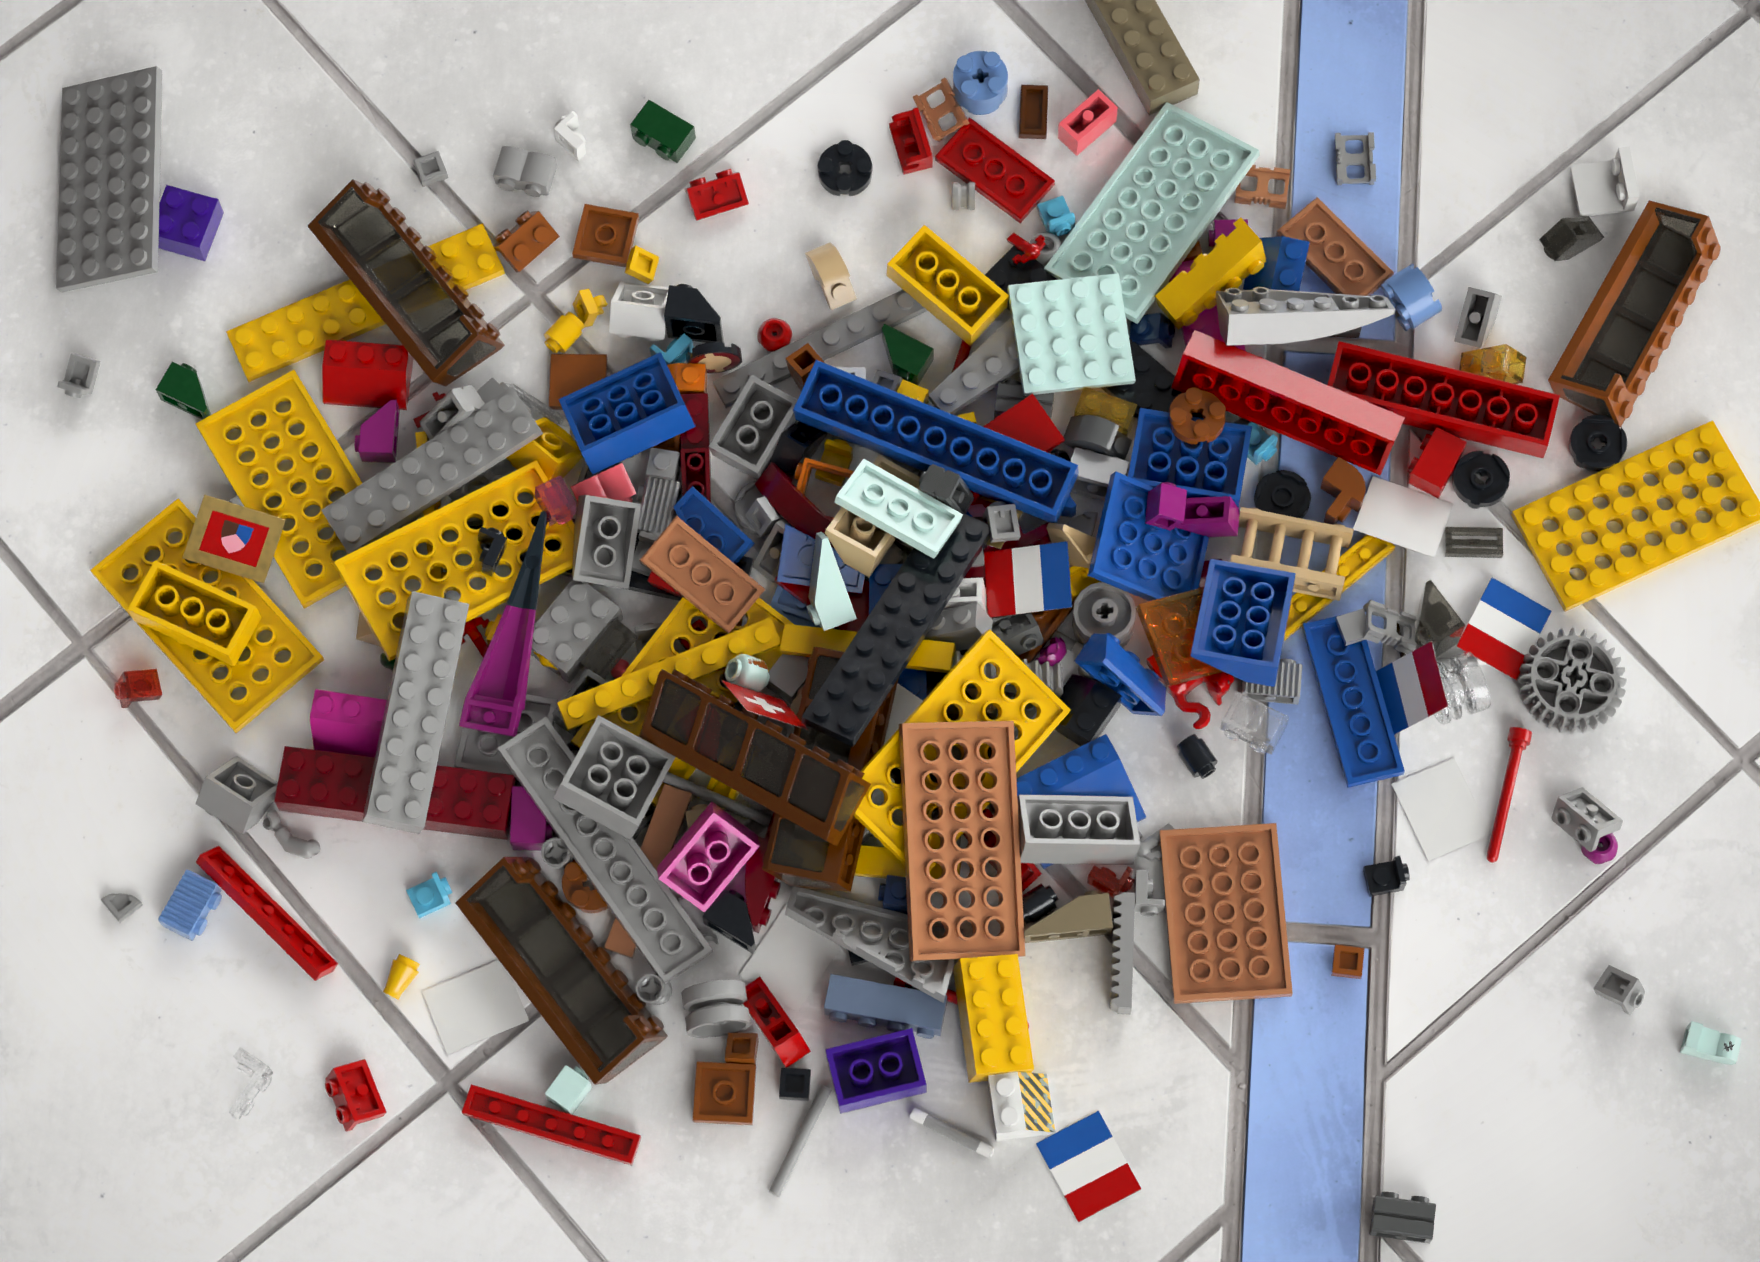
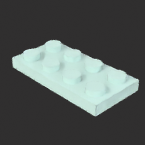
M865 459L862 460L842 487L834 502L933 559L960 523L963 516L958 511Z

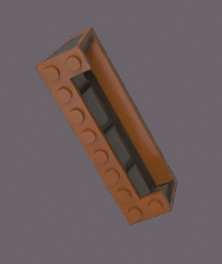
M1648 201L1548 379L1554 394L1560 395V398L1593 415L1610 417L1615 420L1614 423L1619 427L1622 426L1626 418L1630 417L1637 397L1644 392L1647 379L1656 370L1662 352L1670 345L1673 332L1676 327L1678 328L1681 325L1683 314L1688 305L1694 302L1698 287L1706 280L1708 269L1713 260H1716L1720 254L1721 247L1709 216Z

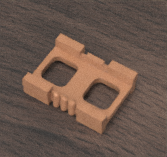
M946 78L941 79L940 84L920 96H913L919 111L922 112L928 123L927 127L933 139L938 142L960 127L970 124L963 109L954 97L955 93ZM937 90H942L945 101L939 106L931 108L927 97ZM952 112L957 123L948 130L943 131L939 125V119Z
M1252 165L1245 176L1257 178V189L1255 191L1242 190L1240 182L1236 188L1235 203L1251 205V201L1254 204L1257 202L1262 204L1263 202L1264 205L1269 203L1271 208L1285 209L1290 169L1274 167V170H1270V168H1256V165ZM1270 179H1278L1285 182L1283 194L1278 195L1268 192Z

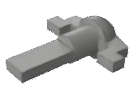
M1168 823L1160 830H1173L1174 828ZM1160 830L1146 840H1140L1141 845L1137 853L1138 856L1144 857L1151 862L1154 859L1158 861L1162 859V854L1158 850L1154 853L1150 851L1160 844Z

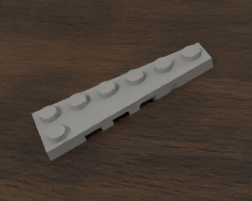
M1012 318L1004 323L929 394V400L935 408L954 415L997 386L999 382H1003L1019 371Z

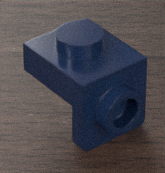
M1146 314L1138 324L1131 321L1129 338L1132 339V342L1139 346L1159 343L1166 349L1172 348L1175 326L1164 314Z

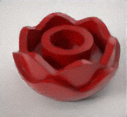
M777 318L764 321L757 333L758 342L770 352L789 345L792 337V330L788 323Z

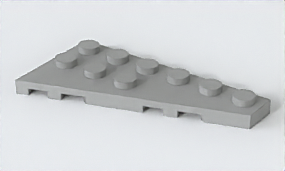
M793 886L785 915L944 1003L956 959L910 961L907 914ZM935 922L932 926V933L936 938L940 939L945 933L943 924ZM960 928V932L963 935L964 929Z

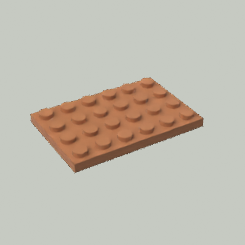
M1276 823L1160 830V849L1162 854L1161 861L1174 1004L1292 997Z

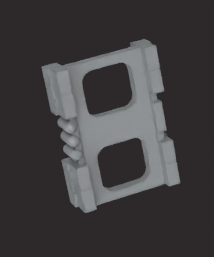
M1368 132V135L1347 136L1335 133L1337 185L1359 183L1374 185L1376 181V165L1373 164L1374 132ZM1348 140L1362 141L1363 152L1357 154L1347 153L1345 142ZM1349 165L1363 166L1365 177L1362 179L1348 178L1346 167Z
M1369 600L1363 606L1366 612L1364 639L1375 643L1381 641L1387 645L1390 644V646H1394V650L1406 654L1416 648L1415 621L1417 616L1403 611L1398 614V611L1390 608L1385 609L1384 604ZM1372 614L1384 619V629L1375 627L1372 624ZM1397 623L1409 628V638L1400 636L1397 633Z

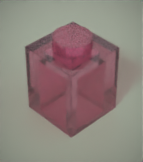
M561 475L535 487L534 497L541 510L547 513V521L550 526L557 522L558 524H564L574 517L577 504Z

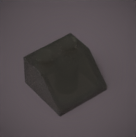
M1429 580L1425 584L1419 602L1415 642L1417 643L1416 649L1432 641L1437 658L1458 644L1465 624L1434 583Z

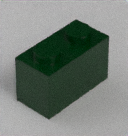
M651 100L646 102L630 124L632 137L635 142L643 147H651L661 158L665 160L671 159L676 163L680 161L696 139L693 125Z

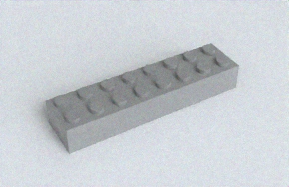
M412 591L407 599L362 822L420 834L425 827L469 608L468 603Z

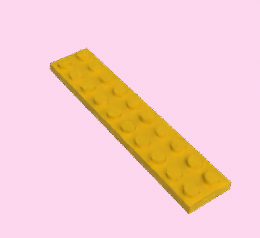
M483 223L428 246L436 253L437 258L435 260L438 264L444 265L453 274L451 280L455 284L462 286L465 290L505 274ZM414 252L371 270L392 296L429 273V270ZM433 278L399 301V305L409 315L450 296L438 281ZM349 279L228 330L226 333L249 383L324 351L326 340L348 341L386 323Z

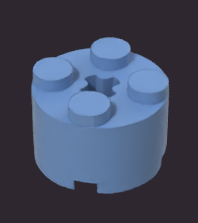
M974 51L958 58L953 71V92L959 106L964 107L969 113L974 115H986L996 111L1002 102L1005 101L1008 91V71L1000 56L995 52Z
M1414 264L1407 266L1383 281L1381 285L1384 292L1382 296L1388 297L1400 316L1397 319L1405 331L1410 328L1414 329L1442 311L1439 299L1436 301L1432 299L1433 287L1418 267L1414 268Z

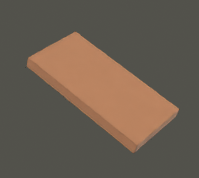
M1318 197L1277 230V236L1310 242L1305 264L1335 294L1371 296L1381 287L1383 281L1394 275V272Z
M678 516L672 520L639 560L727 634L732 631L765 591L760 584Z

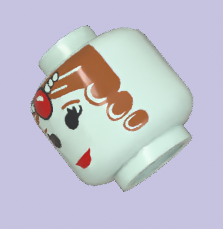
M740 654L731 659L725 669L727 682L760 692L767 686L770 678L765 661L746 654Z

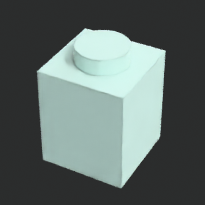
M565 1065L545 1092V1096L549 1102L562 1111L573 1115L592 1089V1086L588 1080V1075L577 1066L571 1069Z

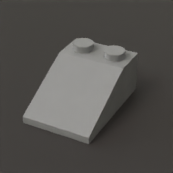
M590 495L579 496L574 527L572 580L629 589L641 504Z

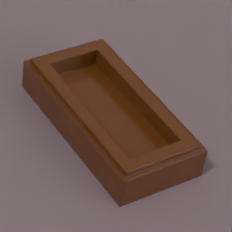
M1021 85L1019 138L1046 139L1048 85Z

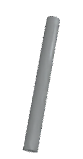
M667 772L663 780L668 785L690 792L692 795L710 803L712 801L719 807L761 825L769 826L772 816L670 772Z
M824 1085L820 1086L769 1190L771 1194L780 1197L832 1091L830 1088Z

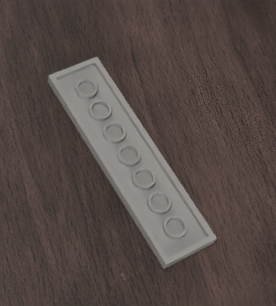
M513 387L481 406V409L472 413L452 428H447L321 510L348 554L388 535L543 434Z

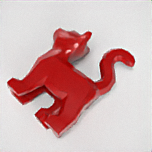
M1190 631L1181 637L1183 644L1180 645V649L1185 658L1184 660L1174 665L1169 651H1166L1163 656L1156 652L1147 658V665L1159 676V681L1166 685L1168 693L1174 698L1175 704L1183 712L1197 713L1199 715V719L1194 722L1193 728L1202 729L1210 722V711L1208 707L1200 702H1188L1186 695L1204 682L1209 694L1219 706L1222 704L1221 697L1229 691L1231 684L1234 682V677L1191 657L1195 633Z

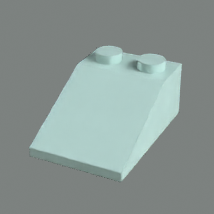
M823 532L816 533L808 596L811 605L806 607L810 619L814 622L815 626L819 625L826 631L857 618L829 539Z

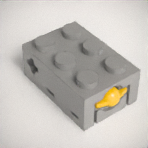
M571 580L534 624L531 656H534L541 665L548 667L558 676L561 675V678L570 684L623 620L621 608L588 583Z

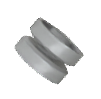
M1104 582L1094 583L1083 589L1076 598L1073 609L1072 629L1077 641L1085 646L1093 633H1110L1119 639V645L1122 648L1126 646L1134 631L1136 617L1134 600L1128 592Z
M730 979L715 980L692 985L681 992L683 1008L691 1012L685 1017L688 1036L699 1038L728 1035V1032L738 1033L751 1026L749 1009L742 1006L747 1000L745 982Z

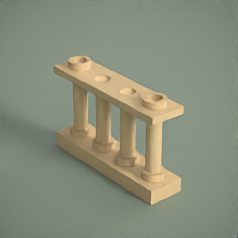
M1241 507L1238 527L1246 528L1240 556L1232 554L1230 562L1296 573L1293 592L1340 601L1345 576H1340L1336 573L1341 547L1350 548L1353 528H1348L1341 524L1332 525L1266 512L1253 507ZM1257 530L1274 534L1269 561L1252 558ZM1285 536L1302 539L1296 567L1280 564ZM1313 541L1330 544L1325 572L1308 569Z

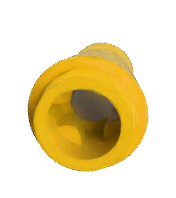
M399 954L397 959L392 961L383 992L399 1000L401 994L419 973L417 969L420 964Z

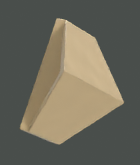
M1048 523L1047 531L1052 543L1068 541L1069 566L1090 568L1096 538L1065 524Z

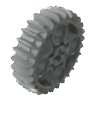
M1561 628L1557 638L1550 632L1547 635V641L1540 637L1537 641V646L1532 645L1530 647V654H1525L1523 658L1525 664H1522L1519 669L1523 675L1519 676L1518 683L1524 684L1519 690L1520 694H1528L1523 704H1533L1529 713L1533 714L1537 711L1540 713L1538 722L1547 718L1549 720L1548 728L1557 723L1559 724V733L1562 732L1565 726H1569L1570 734H1573L1576 726H1579L1581 732L1584 733L1587 730V724L1595 730L1598 726V721L1605 724L1608 716H1614L1616 713L1614 707H1620L1622 703L1620 698L1625 695L1626 691L1621 687L1625 686L1627 679L1620 677L1624 674L1625 667H1616L1620 664L1621 657H1611L1615 648L1613 647L1609 650L1604 648L1607 643L1606 639L1599 644L1596 642V633L1589 639L1586 637L1585 629L1581 632L1580 636H1577L1574 628H1571L1569 635L1566 636ZM1556 649H1566L1563 661L1545 657ZM1572 651H1582L1585 658L1578 659L1574 657ZM1592 656L1601 662L1606 671L1590 668ZM1545 669L1550 673L1551 677L1542 678L1537 670ZM1558 673H1561L1558 682L1555 681ZM1571 675H1574L1573 678H1575L1573 687H1571L1569 678ZM1589 680L1587 688H1583L1586 681ZM1594 684H1603L1607 688V692L1597 691ZM1538 690L1555 693L1552 706L1542 698ZM1582 700L1599 704L1594 710L1579 714ZM1568 703L1572 706L1573 711L1565 712L1560 708L1559 704Z

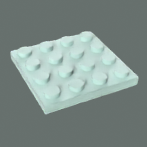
M1119 273L1008 285L1007 292L1009 295L1023 396L1135 383L1136 379Z

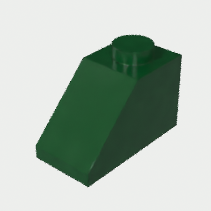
M884 324L882 327V340L893 374L900 376L908 382L919 385L934 360V348Z
M172 362L155 389L160 400L202 420L210 416L211 413L197 371L188 364L182 363V365Z

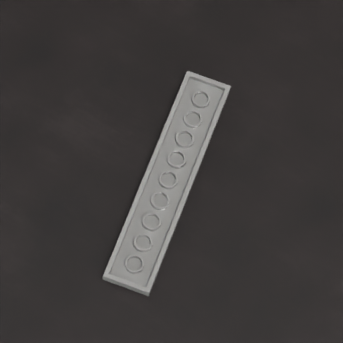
M544 717L498 747V752L653 971L665 984L713 952V949L668 886L658 879L657 871L633 837L630 840L553 799L575 756L547 717Z

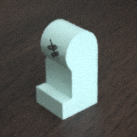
M1691 1021L1685 1029L1680 1053L1733 1065L1737 1062L1741 1039L1731 1034L1720 1033L1717 1030L1703 1027V1024Z

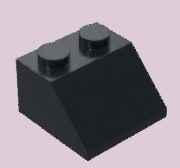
M687 284L669 285L664 313L667 337L679 339L685 334L692 341L706 343L723 342L721 317L700 291Z
M1072 674L1064 685L1063 694L1059 698L1071 711L1054 730L1080 747L1099 738L1119 709L1122 695L1098 680Z

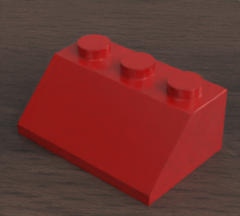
M326 340L322 364L323 404L382 408L390 400H397L399 409L407 410L414 358L403 345Z

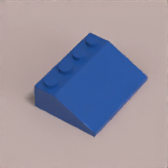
M661 352L559 399L578 447L592 475L695 427Z
M1140 408L1128 477L1154 488L1163 482L1173 483L1178 488L1187 490L1186 498L1231 496L1239 508L1252 426L1225 422L1222 433L1215 440L1208 443L1204 441L1198 442V444H1188L1173 434L1169 422V412ZM1192 416V420L1195 422L1197 419H1201L1202 421L1204 420V418Z
M1210 559L1191 657L1245 682L1275 687L1296 573Z
M1107 734L1016 778L1017 799L1019 795L1133 797L1137 822L1146 818L1124 766ZM1040 863L1043 869L1053 865L1052 863Z

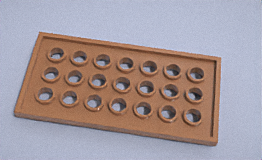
M1014 721L899 724L910 961L948 960L1018 954V957L1025 956ZM982 743H986L991 747L992 754L988 760L980 756L979 748ZM927 744L932 745L936 750V757L933 761L927 760L923 754L924 747ZM954 744H959L964 749V756L961 760H957L952 756L951 749ZM984 772L989 773L993 778V785L990 789L984 788L981 784V776ZM956 773L962 774L966 781L964 788L961 790L953 785V777ZM928 774H933L937 778L938 785L935 790H930L925 785V777ZM958 802L963 803L967 809V814L963 819L958 818L954 813V807ZM985 802H990L994 806L995 812L991 818L985 817L982 812V806ZM930 803L935 804L939 809V815L935 820L930 819L926 814V808ZM987 831H991L996 837V843L992 848L986 846L983 840L984 834ZM959 832L965 833L968 837V845L964 849L956 844V835ZM931 833H936L940 837V846L936 850L928 845V836ZM989 860L995 862L998 868L997 874L994 877L988 876L985 872V865ZM961 861L966 862L970 868V873L966 878L960 877L957 872V866ZM933 862L938 863L942 868V874L938 879H934L929 873V867ZM990 890L996 891L999 896V902L995 907L990 906L986 900L987 893ZM962 891L968 892L971 896V903L967 908L962 907L958 900L959 894ZM934 892L940 893L943 897V905L939 909L934 908L930 901L931 895ZM993 919L999 922L1001 928L997 936H992L988 931V924ZM965 920L970 922L973 927L972 934L969 937H964L960 932V925ZM937 921L942 923L945 928V933L940 939L936 938L932 933V926Z

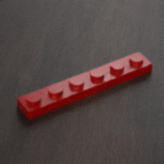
M220 846L199 855L195 863L314 981L335 970L338 963Z
M472 1084L462 1109V1114L631 1166L641 1141V1135Z

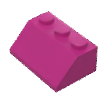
M315 689L310 713L314 750L375 757L387 700Z

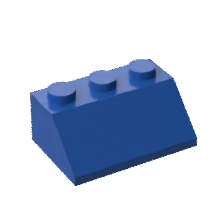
M1284 236L1260 238L1267 262L1264 263V267L1258 273L1250 274L1245 278L1243 290L1265 287L1274 290L1300 291L1310 242Z
M1093 633L1074 661L1092 678L1122 695L1121 704L1132 714L1162 716L1165 712L1166 687L1158 681L1160 679L1159 676L1152 670L1145 669L1139 663L1140 659L1134 653L1125 651L1119 645V639L1110 633Z

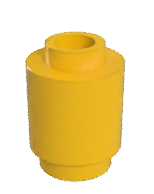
M568 312L566 315H561L545 332L544 337L546 341L544 343L556 354L558 352L565 353L582 335V330L585 326L576 315Z

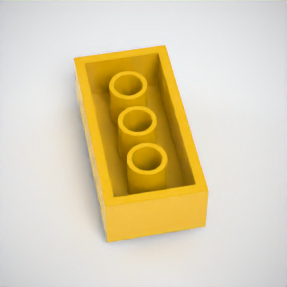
M925 225L887 263L886 276L969 346L1007 308L1009 295Z
M156 560L127 609L134 621L234 667L262 618L256 606Z
M1018 954L960 958L954 965L953 974L968 1082L988 1081V1075L1010 1072L1031 1073L1034 1070Z

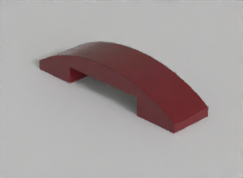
M771 462L756 481L757 489L795 529L815 539L816 533L823 532L825 534L833 518L824 515L791 483L793 480L775 463Z

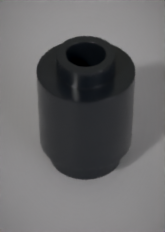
M1193 734L1177 745L1179 757L1194 778L1200 776L1204 779L1215 772V765L1218 761L1202 738L1199 739L1196 734Z
M1041 883L1022 895L1024 923L1028 924L1031 921L1035 923L1057 908L1055 902L1059 899L1050 885L1044 887Z

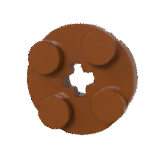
M1197 387L1188 388L1186 392L1178 395L1170 406L1169 422L1171 430L1178 439L1188 444H1198V442L1207 441V443L1211 442L1224 429L1226 407L1214 394L1200 390ZM1192 413H1201L1204 420L1197 419L1196 422L1193 421Z
M575 859L568 863L562 878V889L567 901L572 906L586 913H598L608 909L609 907L596 889L590 890L588 886H583V883L587 881V876Z

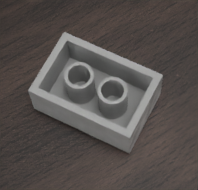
M751 375L709 445L712 455L758 480L770 465V459L782 433L795 425L797 421L793 412L797 399Z

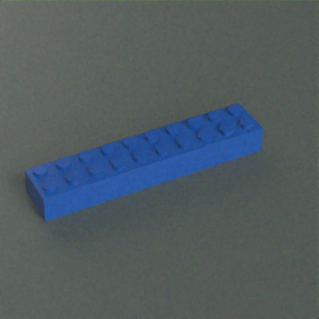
M818 360L815 361L793 409L797 421L923 472L927 471L929 466L934 464L944 468L945 471L949 470L957 473L970 491L998 502H1006V505L1015 504L1017 510L1050 523H1058L1079 475L1078 465Z

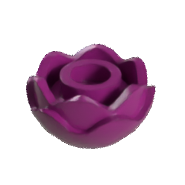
M1061 637L1052 638L1050 644L1040 651V657H1037L1035 660H1038L1040 665L1046 661L1050 663V666L1059 663L1067 653L1064 640Z
M1613 833L1601 837L1598 843H1601L1602 847L1597 845L1596 850L1592 852L1581 846L1583 855L1595 864H1603L1613 860L1618 850V842Z

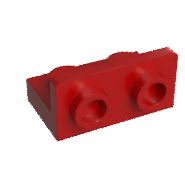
M728 169L715 173L717 179L706 182L705 177L689 182L691 187L685 188V192L688 194L696 221L749 204L739 172L732 173V170Z
M365 1059L335 1067L325 1078L326 1092L333 1098L336 1106V1117L339 1123L343 1124L346 1132L353 1130L357 1124L383 1117L387 1113Z

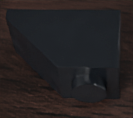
M799 421L782 433L770 462L775 463L784 473L794 476L798 463H803L804 458L811 459L828 433Z
M724 889L702 916L703 922L706 926L753 954L756 946L747 904L744 902L745 898L733 889H730L729 892Z

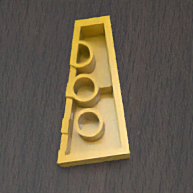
M1241 217L1233 223L1236 227L1234 231L1227 237L1221 234L1214 241L1216 245L1209 254L1201 253L1193 260L1194 262L1190 266L1191 270L1188 273L1181 271L1155 295L1159 308L1178 330L1184 325L1189 326L1194 323L1198 318V314L1206 308L1211 309L1217 305L1216 291L1238 288L1242 284L1243 279L1250 274L1258 273L1264 267V263L1267 262L1262 240Z

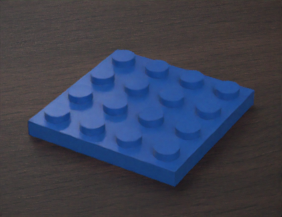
M1115 471L1110 475L1088 576L1189 617L1194 611L1209 537L1176 527L1170 531L1146 524L1148 492L1154 487Z

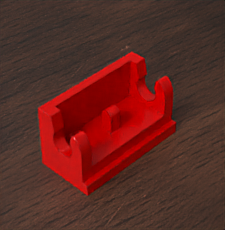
M918 107L893 115V122L889 123V128L903 175L932 168L933 155Z

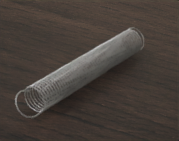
M517 387V390L514 388L527 406L529 404V407L533 410H539L542 416L550 417L549 420L553 423H559L561 418L563 419V415L557 411L556 415L555 410L549 406V410H547L543 406L544 403L538 399L537 403L536 398L528 394L526 396L523 392L524 390Z

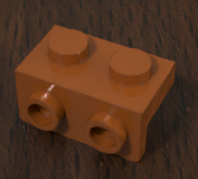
M539 211L524 212L515 220L517 223L515 227L510 231L507 228L495 237L497 241L493 245L495 251H499L516 272L524 269L560 237Z

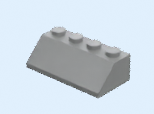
M1018 796L1021 863L1134 864L1141 844L1133 797Z

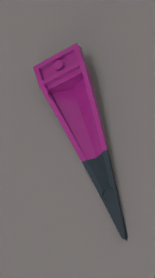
M544 510L539 516L524 561L499 624L465 697L459 726L462 728L509 737L517 736L521 713L525 709L547 513Z

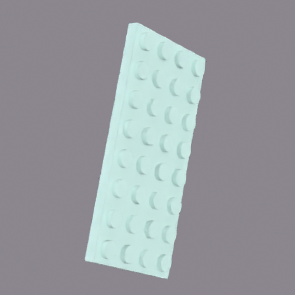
M1166 102L1064 240L1058 251L1050 259L1044 271L1059 280L1119 273L1126 318L1138 324L1155 301V295L1166 286L1260 156L1259 150Z

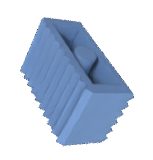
M187 869L159 916L158 921L163 927L193 941L196 935L200 936L204 932L208 923L206 917L210 910H215L219 906L222 899L220 887L218 884Z

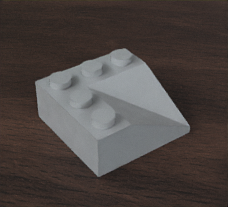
M598 715L553 799L631 840L670 769L675 756Z

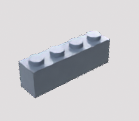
M831 974L824 1005V1014L828 1015L830 1020L836 1022H846L849 1019L858 1021L859 1025L868 1028H875L876 1025L887 1026V1030L891 1032L912 1028L914 1032H917V1036L932 1039L934 1035L941 1036L947 1006V995L944 1003L920 990Z

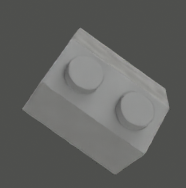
M236 756L205 777L195 804L203 808L208 814L229 825L231 829L243 834L255 826L275 800L278 782Z

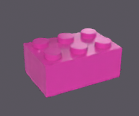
M711 801L657 866L658 879L705 913L760 847L758 836Z

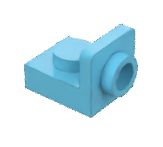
M1063 196L1037 204V210L1046 232L1063 236L1071 232L1075 227L1074 213H1070Z
M683 334L679 339H674L668 345L666 353L654 344L649 349L651 356L661 352L668 365L684 363L687 352L692 353L694 346L692 339Z
M1250 422L1247 425L1252 426L1247 458L1255 465H1258L1263 459L1268 461L1276 453L1278 437L1274 434L1271 436L1267 435L1256 423Z
M437 871L431 874L433 878L406 890L419 919L451 904L448 895L453 892L446 877L440 879Z

